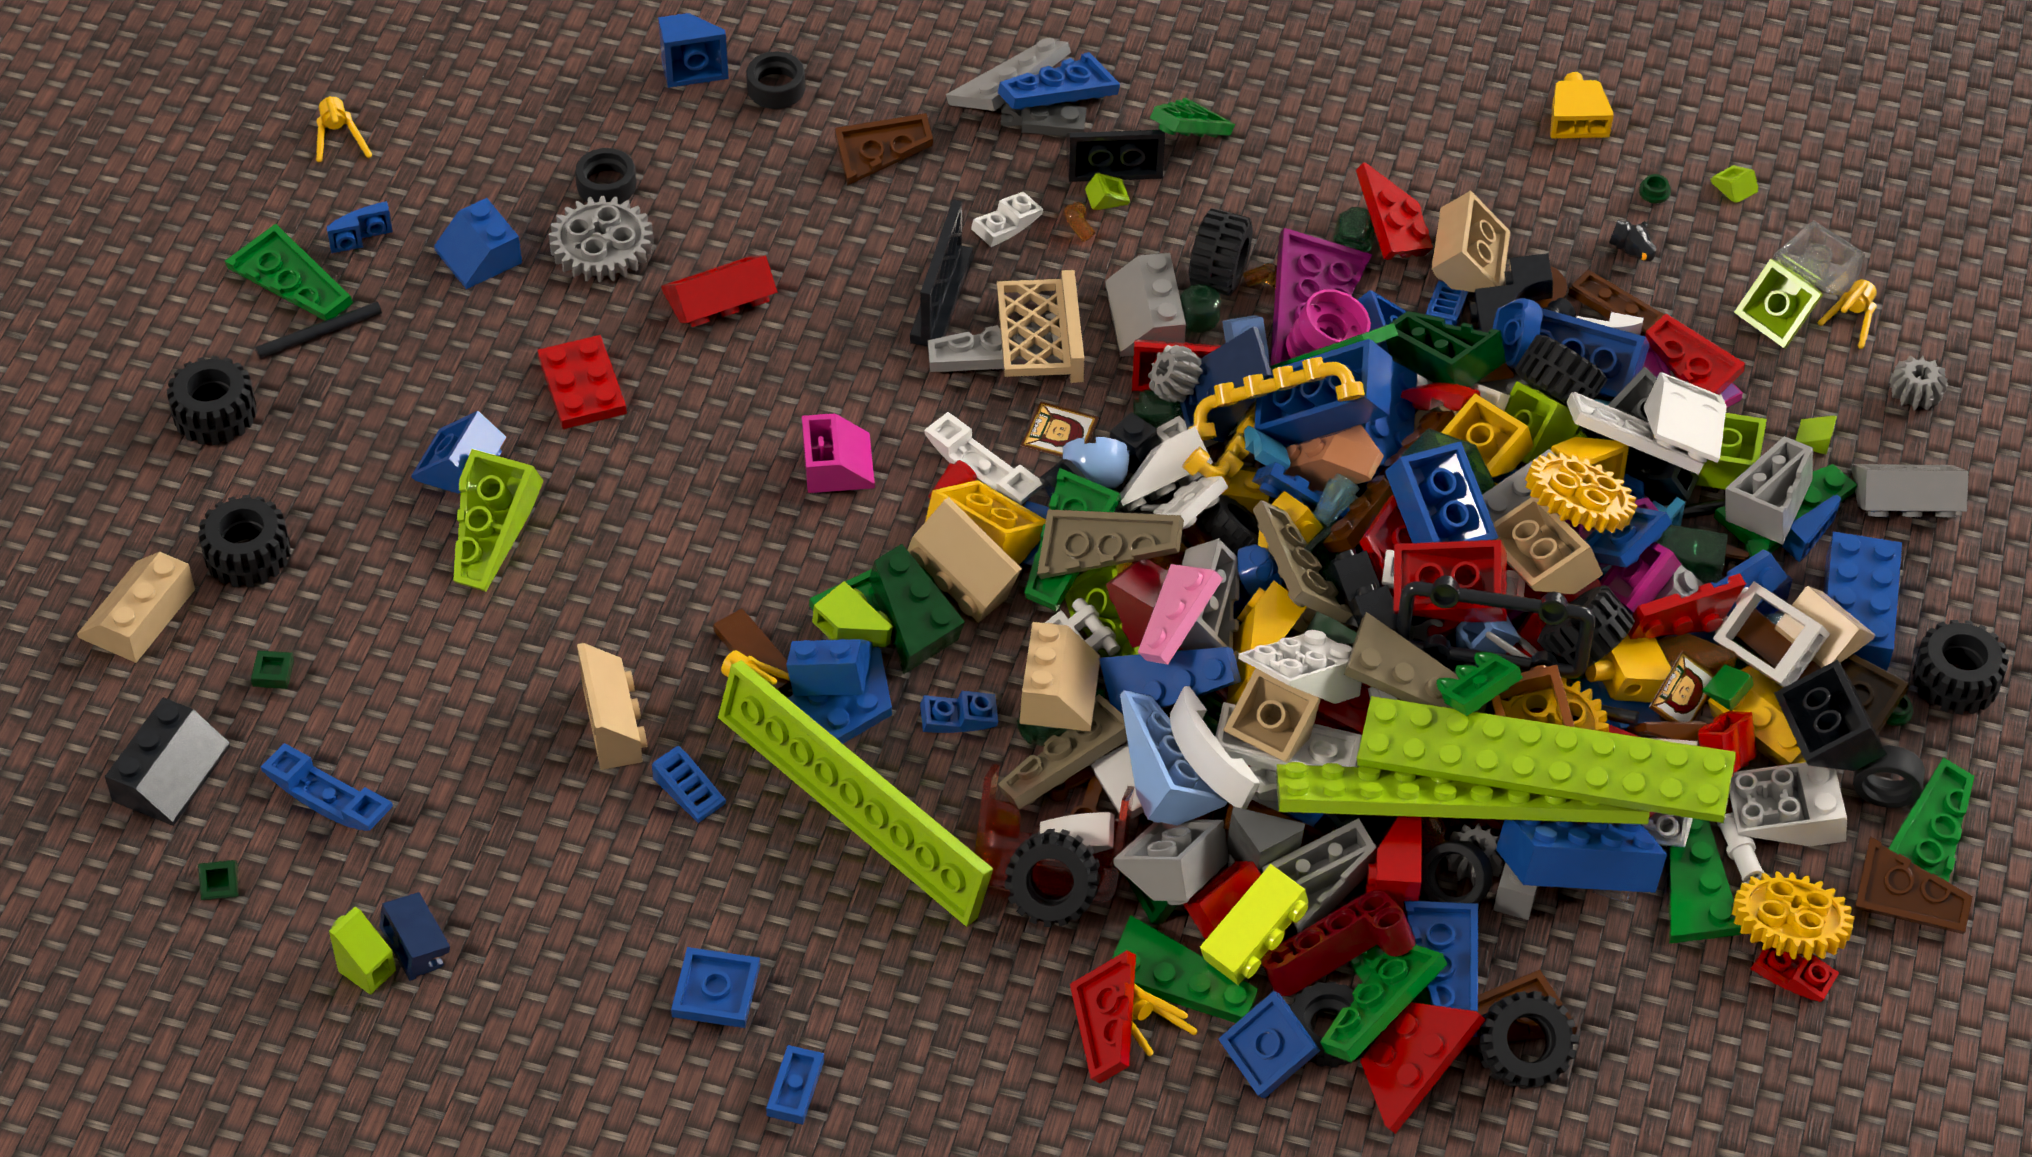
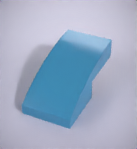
M1251 426L1246 427L1244 430L1245 449L1254 454L1255 460L1266 466L1274 462L1284 466V474L1291 466L1286 448Z

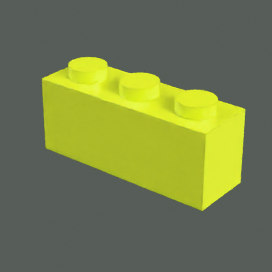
M1270 864L1200 946L1204 960L1237 985L1245 977L1247 979L1251 978L1261 965L1260 959L1268 950L1273 951L1282 942L1285 935L1284 931L1292 922L1297 923L1305 915L1308 909L1307 904L1309 903L1305 888Z

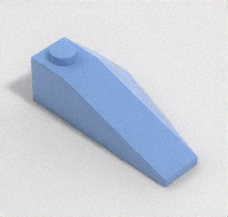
M1123 690L1120 698L1136 795L1148 820L1178 826L1224 807L1227 801L1201 779L1181 753L1172 733L1170 718L1154 698Z

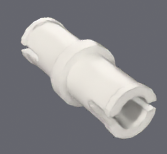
M1733 813L1725 814L1724 823L1717 822L1728 844L1726 851L1729 858L1735 860L1744 883L1749 884L1750 877L1752 876L1760 880L1762 873L1765 872L1762 870L1754 852L1756 846L1753 839L1738 835Z

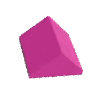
M1654 542L1640 554L1639 559L1627 568L1612 565L1600 581L1601 586H1608L1627 611L1633 615L1638 605L1654 601L1681 563L1672 551Z

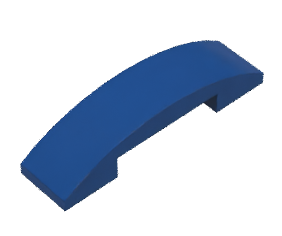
M285 743L261 766L263 773L295 799L326 818L350 828L370 831L393 807L391 801L364 787L361 791H358L314 767L311 757Z

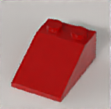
M1502 540L1395 544L1394 613L1398 614L1401 592L1405 585L1413 581L1433 583L1437 578L1444 575L1453 577L1460 585V588L1507 594V553ZM1416 595L1412 616L1470 623L1507 621V609L1457 602L1451 608H1440L1432 603L1430 597Z
M1398 816L1377 849L1375 864H1368L1365 893L1382 890L1402 908L1403 912L1404 901L1419 900L1422 868V817Z

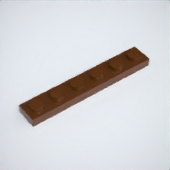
M1452 410L1439 413L1432 411L1419 420L1420 425L1402 441L1401 444L1403 446L1398 452L1385 461V467L1380 474L1369 481L1366 485V491L1349 505L1348 513L1331 527L1332 532L1323 542L1329 553L1348 551L1358 545L1389 497L1394 495L1385 471L1400 457L1436 448L1432 442L1455 417Z

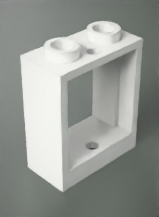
M1753 581L1749 588L1746 587L1742 590L1736 600V607L1729 617L1726 616L1722 619L1723 623L1715 630L1716 635L1713 639L1722 648L1784 688L1799 679L1830 633L1821 624ZM1761 599L1805 626L1775 669L1732 641Z

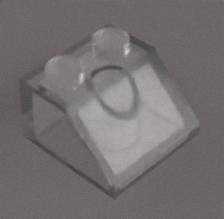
M1813 220L1774 254L1773 259L1824 292L1841 296L1855 281L1859 280L1865 253Z

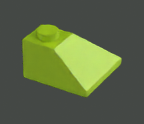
M1770 259L1734 313L1786 349L1823 294L1807 279L1784 263Z

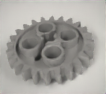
M604 196L600 197L599 202H594L591 197H588V204L583 205L581 202L576 201L575 210L565 207V215L557 214V223H551V233H549L551 255H554L556 264H562L564 272L572 269L574 278L583 273L585 281H589L592 275L597 276L598 282H602L603 277L606 275L612 281H615L616 273L627 277L628 268L637 271L638 262L646 263V254H652L651 245L654 244L652 223L648 222L646 213L640 214L639 206L630 209L629 200L620 205L618 204L617 197H614L611 202H606Z

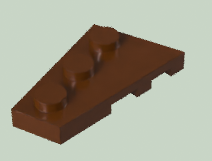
M927 113L835 128V139L847 186L933 146V135Z

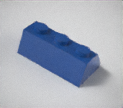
M1461 441L1400 457L1385 471L1412 543L1496 540L1499 538Z

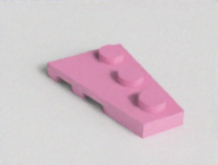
M1171 564L1138 653L1146 661L1169 664L1223 578L1215 570Z

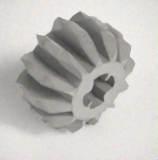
M1167 345L1163 353H1157L1155 363H1151L1153 368L1148 374V377L1151 379L1149 388L1165 401H1172L1174 403L1176 401L1184 402L1187 395H1193L1195 385L1200 384L1198 377L1203 372L1200 368L1202 359L1185 346Z
M1909 356L1907 360L1899 361L1895 366L1894 373L1891 374L1889 382L1890 388H1892V398L1900 399L1901 406L1906 404L1912 405L1914 411L1918 406L1928 411L1930 406L1939 404L1943 394L1946 392L1948 379L1945 377V368L1937 367L1936 360L1931 362L1925 361L1924 356L1919 360Z
M1480 823L1474 829L1464 824L1460 832L1453 831L1449 842L1463 840L1480 847L1490 860L1493 876L1499 877L1503 865L1506 862L1496 850L1500 836H1495L1493 827L1485 831L1482 830ZM1459 854L1447 855L1448 871L1457 872L1458 881L1466 877L1470 878L1473 886L1476 874L1471 862Z

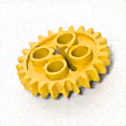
M1548 453L1546 457L1539 455L1537 460H1533L1525 477V481H1527L1525 487L1531 490L1530 496L1539 498L1537 502L1539 506H1548L1549 510L1547 513L1559 514L1560 521L1571 520L1573 527L1582 524L1587 531H1590L1592 527H1595L1600 533H1603L1605 528L1611 533H1615L1616 528L1622 531L1625 525L1628 526L1637 505L1634 504L1636 497L1630 495L1632 491L1630 488L1622 487L1623 480L1613 479L1614 473L1603 472L1602 465L1599 464L1594 467L1590 465L1588 459L1581 462L1575 455H1572L1570 459L1563 453H1559L1557 457L1551 453Z
M1562 677L1561 680L1571 715L1579 717L1578 720L1573 721L1574 726L1609 732V724L1605 723L1607 722V712L1601 710L1600 699L1592 700V689L1589 688L1581 693L1580 681H1576L1569 687L1567 686L1566 678ZM1552 688L1509 697V701L1501 700L1505 717L1562 725ZM1533 708L1544 709V711L1540 713L1530 712V710Z
M1779 871L1775 872L1774 878H1771L1766 873H1762L1760 880L1752 876L1750 877L1749 884L1743 882L1740 890L1736 891L1732 915H1735L1734 924L1742 925L1741 934H1751V943L1761 941L1763 942L1762 950L1765 951L1773 947L1776 949L1777 956H1781L1784 951L1789 952L1790 957L1794 960L1797 954H1802L1807 960H1811L1813 953L1821 959H1825L1826 951L1836 955L1838 948L1844 949L1846 942L1850 940L1854 916L1850 915L1852 908L1844 906V897H1834L1836 891L1834 888L1824 890L1822 889V881L1815 884L1809 883V876L1799 880L1793 872L1789 874V878H1784Z

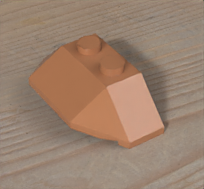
M1357 425L1286 448L1291 466L1284 475L1301 476L1310 482L1308 489L1313 492L1314 490L1330 492L1371 481L1384 455L1363 426Z

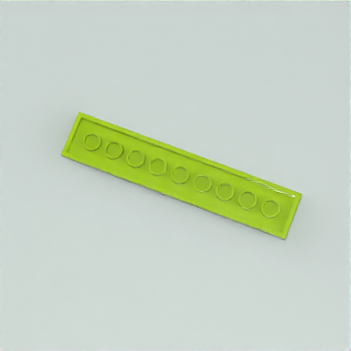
M740 660L732 664L718 718L966 927L978 918L993 868L746 663Z
M1371 696L1357 755V766L1724 823L1736 752L1472 712L1465 716L1453 708Z
M1290 762L1286 765L1277 764L1276 769L1279 812L1620 824L1649 823L1650 811L1364 766L1344 767L1336 763L1315 766L1305 765L1301 762Z

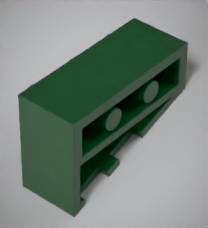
M1411 311L1405 312L1391 322L1395 324L1398 336L1386 340L1388 353L1393 357V361L1433 383H1452L1471 387L1506 362L1501 330L1491 328L1489 333L1473 330V325L1468 323H1462L1461 327L1445 324L1444 318Z
M900 544L874 561L869 580L880 611L889 618L893 626L891 641L893 646H896L901 660L900 666L903 674L958 641L965 621L903 544Z

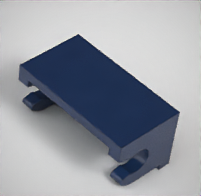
M420 892L382 903L379 927L409 981L416 979L417 976L441 968L444 965L441 958L430 960L449 953L450 945Z

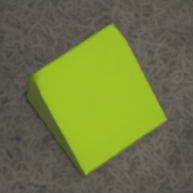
M1733 165L1710 178L1711 183L1734 203H1738L1758 192L1755 171L1752 169Z
M1096 173L1085 188L1093 210L1125 206L1130 203L1123 180L1120 178Z
M1837 416L1801 419L1795 441L1812 447L1814 452L1827 455Z

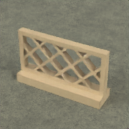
M1062 270L1061 279L997 281L1005 377L1070 374V383L1084 382V351L1075 270ZM1041 291H1055V294L1049 299L1039 295ZM1018 292L1022 296L1014 301L1004 295V293ZM1029 300L1039 305L1033 311L1023 306ZM1048 310L1057 316L1048 321L1040 315ZM1017 312L1024 316V318L1015 322L1008 318V316ZM1034 322L1042 328L1033 333L1025 327ZM1049 332L1059 337L1053 343L1043 339ZM1015 334H1019L1026 338V340L1018 345L1010 340V338ZM1036 344L1044 350L1035 355L1027 349ZM1053 354L1063 360V363H1048L1045 359ZM1018 356L1028 360L1026 364L1011 365V361Z

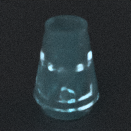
M1336 473L1333 479H1328L1315 508L1316 510L1313 513L1314 516L1323 524L1330 526L1357 499L1355 494L1360 488L1343 475Z

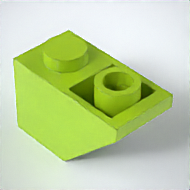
M845 581L814 605L812 623L830 640L862 639L871 641L873 647H886L891 642L893 626L889 618L883 612H877L867 602L866 597L860 590L851 588Z
M354 907L346 915L340 916L329 930L338 972L371 995L396 971L392 949L357 907Z

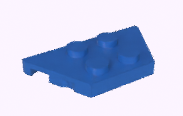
M878 646L872 649L863 695H792L788 699L844 744L892 715V705L881 649Z

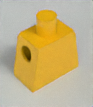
M1571 72L1565 76L1564 81L1556 83L1552 103L1551 139L1610 137L1614 114L1599 81L1583 80L1582 74Z
M1627 634L1612 651L1588 667L1585 675L1590 682L1603 681L1610 697L1614 700L1652 702L1671 671V667L1656 638L1630 639Z

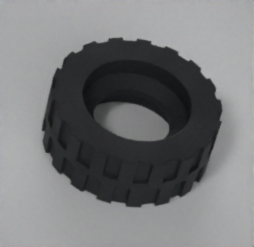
M1221 494L1219 495L1220 500L1214 506L1205 509L1200 514L1199 519H1201V524L1214 540L1220 539L1238 557L1239 548L1253 544L1258 545L1259 523L1256 516L1236 500L1229 498V496Z
M1330 981L1328 983H1315L1314 986L1304 988L1301 994H1297L1293 1005L1291 1004L1290 1009L1321 1050L1308 1061L1309 1063H1315L1316 1066L1335 1068L1338 1065L1344 1064L1345 1066L1351 1063L1325 1053L1320 1043L1322 1037L1318 1036L1311 1027V1020L1319 1011L1332 1010L1340 1013L1342 1008L1350 1007L1354 1001L1353 990L1345 984L1339 985L1336 982Z

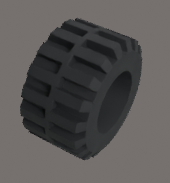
M1211 208L1207 212L1199 226L1191 253L1189 279L1192 287L1226 296L1232 295L1242 279L1250 252L1253 234L1251 218Z
M1536 335L1515 367L1516 373L1522 380L1539 392L1568 406L1566 402L1571 392H1576L1595 400L1607 382L1604 373L1594 364L1565 345L1544 335Z
M211 356V359L201 357L197 358V362L192 363L189 361L184 364V369H177L174 373L175 378H170L168 382L167 397L177 431L181 435H185L187 440L191 442L197 440L198 444L206 445L207 442H212V445H219L220 441L226 440V442L234 440V436H242L246 433L245 428L252 426L254 423L253 418L257 414L253 387L247 370H244L240 363L233 364L232 359L226 357L223 360H220L219 356Z
M243 495L239 499H236L234 496L228 498V502H218L215 504L216 509H209L205 513L206 519H202L199 524V540L206 567L209 568V572L214 578L218 577L219 582L223 584L231 582L232 587H240L241 584L253 587L254 583L260 582L264 584L268 582V577H276L280 574L279 568L286 567L288 563L287 557H290L291 553L290 542L283 514L280 509H276V505L273 502L265 503V499L259 496L255 499H251L250 495ZM244 539H253L246 543H236Z
M1606 585L1593 588L1569 603L1587 607L1595 615L1596 623L1588 667L1612 651L1627 636L1635 621ZM1566 618L1565 621L1557 625L1546 624L1540 632L1537 642L1544 650L1553 653L1559 663L1574 664L1581 620Z
M1950 620L1948 625L1945 622H1941L1936 625L1935 629L1930 628L1926 636L1923 637L1913 666V683L1915 686H1919L1917 692L1921 697H1928L1927 702L1930 705L1934 706L1937 704L1941 706L1940 710L1948 712L1949 709L1954 710L1955 714L1963 715L1964 711L1973 714L1977 713L1979 708L1985 710L1990 706L1991 702L1996 700L2008 668L2009 657L2008 654H2005L2006 647L2004 643L1997 642L1999 637L1994 632L1988 633L1986 631L1987 627L1981 624L1977 627L1972 625V621L1965 620V623H1959L1958 620ZM1951 664H1959L1970 670H1961Z
M1047 829L1041 834L1037 832L1032 834L1028 840L1025 839L1010 858V863L1007 865L1005 872L1007 874L1005 890L1009 889L1010 891L1008 896L1010 903H1016L1019 907L1016 912L1021 916L1027 914L1031 917L1029 922L1037 924L1038 921L1044 922V927H1052L1054 923H1059V927L1067 925L1070 920L1073 919L1075 921L1080 918L1096 897L1099 890L1098 885L1101 882V874L1098 873L1100 863L1098 858L1094 859L1092 855L1094 853L1093 848L1090 845L1086 847L1082 843L1084 839L1079 835L1074 838L1069 835L1070 831L1064 829L1060 833L1055 832V829ZM1043 859H1056L1063 862L1073 875L1074 885L1072 890L1068 894L1058 897L1043 893L1036 886L1033 879L1035 864Z
M1526 991L1517 992L1495 1002L1489 1007L1490 1010L1483 1014L1486 1020L1477 1032V1038H1479L1480 1042L1479 1045H1476L1477 1054L1482 1053L1484 1060L1480 1062L1483 1067H1489L1492 1071L1490 1075L1496 1080L1501 1079L1505 1081L1504 1085L1509 1087L1518 1086L1519 1089L1538 1087L1556 1080L1561 1073L1566 1072L1570 1067L1568 1062L1574 1059L1576 1050H1573V1044L1578 1043V1034L1573 1035L1572 1027L1576 1025L1573 1018L1568 1020L1565 1015L1568 1012L1565 1006H1558L1555 1003L1557 999L1550 995L1544 997L1541 995L1542 992L1537 991L1526 993ZM1516 1019H1531L1543 1030L1546 1041L1545 1050L1542 1056L1534 1062L1521 1061L1511 1052L1508 1046V1029Z

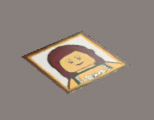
M1041 401L1021 446L1063 457V446L1066 443L1078 438H1085V444L1089 442L1099 417Z
M1682 650L1649 708L1668 722H1694L1709 697L1703 693V689L1716 674Z

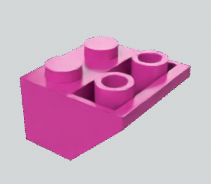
M835 413L802 416L808 493L875 488L869 432Z

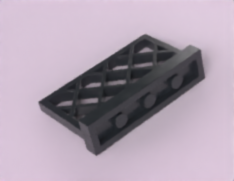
M952 200L920 292V307L910 333L911 344L928 347V340L947 335L973 258V247L962 246V201Z

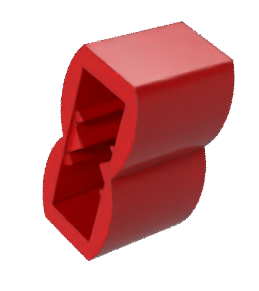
M1728 711L1714 718L1713 723L1703 726L1698 731L1699 746L1736 752L1732 777L1735 772L1742 767L1748 766L1749 761L1757 756L1752 712Z

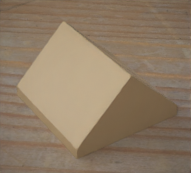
M1807 586L1792 604L1793 607L1821 624L1830 633L1812 659L1821 668L1836 660L1841 663L1875 637L1873 632L1828 595L1815 588ZM1784 614L1776 624L1775 630L1793 644L1805 626Z
M1255 668L1223 731L1288 763L1311 737L1320 698L1291 687Z

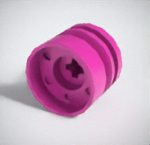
M1323 289L1315 292L1307 300L1300 312L1299 318L1295 321L1287 335L1286 347L1289 356L1294 358L1369 332L1371 322L1368 312L1358 300L1347 293L1332 289Z

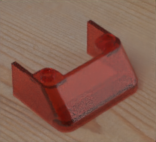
M992 764L984 778L975 854L993 868L988 886L1005 888V881L1007 879L1005 872L1007 865L1010 863V858L1025 839L1028 840L1032 834L1020 832L1021 814L1014 804L995 800L1000 765ZM1134 786L1127 787L1121 801L1119 819H1114L1113 848L1092 854L1094 859L1098 858L1100 867L1098 873L1101 874V882L1098 885L1099 890L1092 903L1108 902L1113 898L1118 888L1121 871L1114 866V858L1127 845L1135 791ZM1043 859L1038 861L1033 868L1034 882L1043 893L1058 897L1064 896L1072 890L1074 885L1073 875L1063 862L1056 859Z

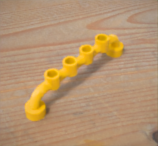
M1322 357L1306 359L1302 361L1303 369L1293 372L1292 366H1282L1273 369L1274 378L1264 380L1263 374H1255L1244 377V386L1234 388L1233 382L1215 385V394L1202 399L1196 406L1194 426L1202 441L1210 440L1217 437L1215 424L1207 423V415L1214 408L1234 405L1246 399L1263 397L1267 393L1296 387V385L1320 381L1333 375L1337 376L1341 381V385L1335 387L1338 401H1350L1365 396L1363 383L1361 381L1355 382L1352 372L1344 364L1339 362L1323 363Z
M1256 400L1246 411L1245 419L1236 428V434L1226 445V451L1217 460L1216 466L1207 462L1210 455L1199 446L1186 459L1182 468L1192 476L1199 472L1206 478L1222 476L1224 478L1226 475L1232 478L1243 466L1244 462L1242 460L1250 453L1245 449L1244 430L1247 426L1254 428Z

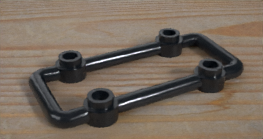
M1447 575L1437 578L1433 583L1413 581L1403 587L1396 633L1442 665L1448 663L1449 660L1476 664L1475 654L1487 651L1451 646L1449 640L1441 634L1431 635L1424 642L1410 640L1416 595L1430 597L1432 603L1440 608H1451L1457 602L1537 613L1543 622L1550 625L1560 624L1566 618L1581 620L1574 664L1559 663L1556 656L1546 650L1535 653L1531 658L1500 653L1494 654L1517 665L1520 671L1524 672L1540 665L1548 667L1557 665L1560 676L1563 678L1581 677L1588 668L1596 623L1595 615L1587 607L1568 604L1566 598L1559 592H1549L1540 600L1460 588L1458 582L1453 577Z

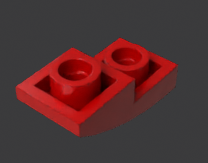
M1428 383L1402 391L1401 398L1412 402L1413 407L1423 411H1430L1432 408L1441 405L1450 410L1460 411L1474 394L1480 396L1481 392L1458 384Z
M1773 947L1765 951L1761 950L1750 968L1772 983L1818 1002L1824 1000L1839 974L1838 971L1813 954L1811 960H1807L1805 957L1802 958L1798 954L1794 960L1790 957L1789 952L1785 951L1781 956H1777L1776 949Z

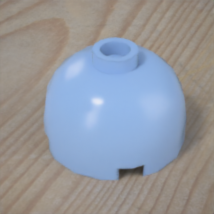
M1096 437V443L1085 444V438H1078L1063 446V459L1070 460L1088 480L1114 490L1123 483L1127 476L1129 450L1127 451L1125 443L1116 439Z

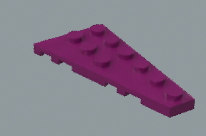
M1283 228L1279 234L1270 366L1291 359L1286 347L1287 335L1295 321L1299 318L1300 312L1307 300L1315 292L1323 289L1339 290L1352 295L1372 254Z

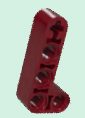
M1374 890L1363 894L1279 944L1273 951L1269 950L1263 956L1261 963L1274 991L1281 996H1289L1324 977L1375 945H1378L1387 955L1396 957L1412 950L1416 940L1402 908L1386 892Z

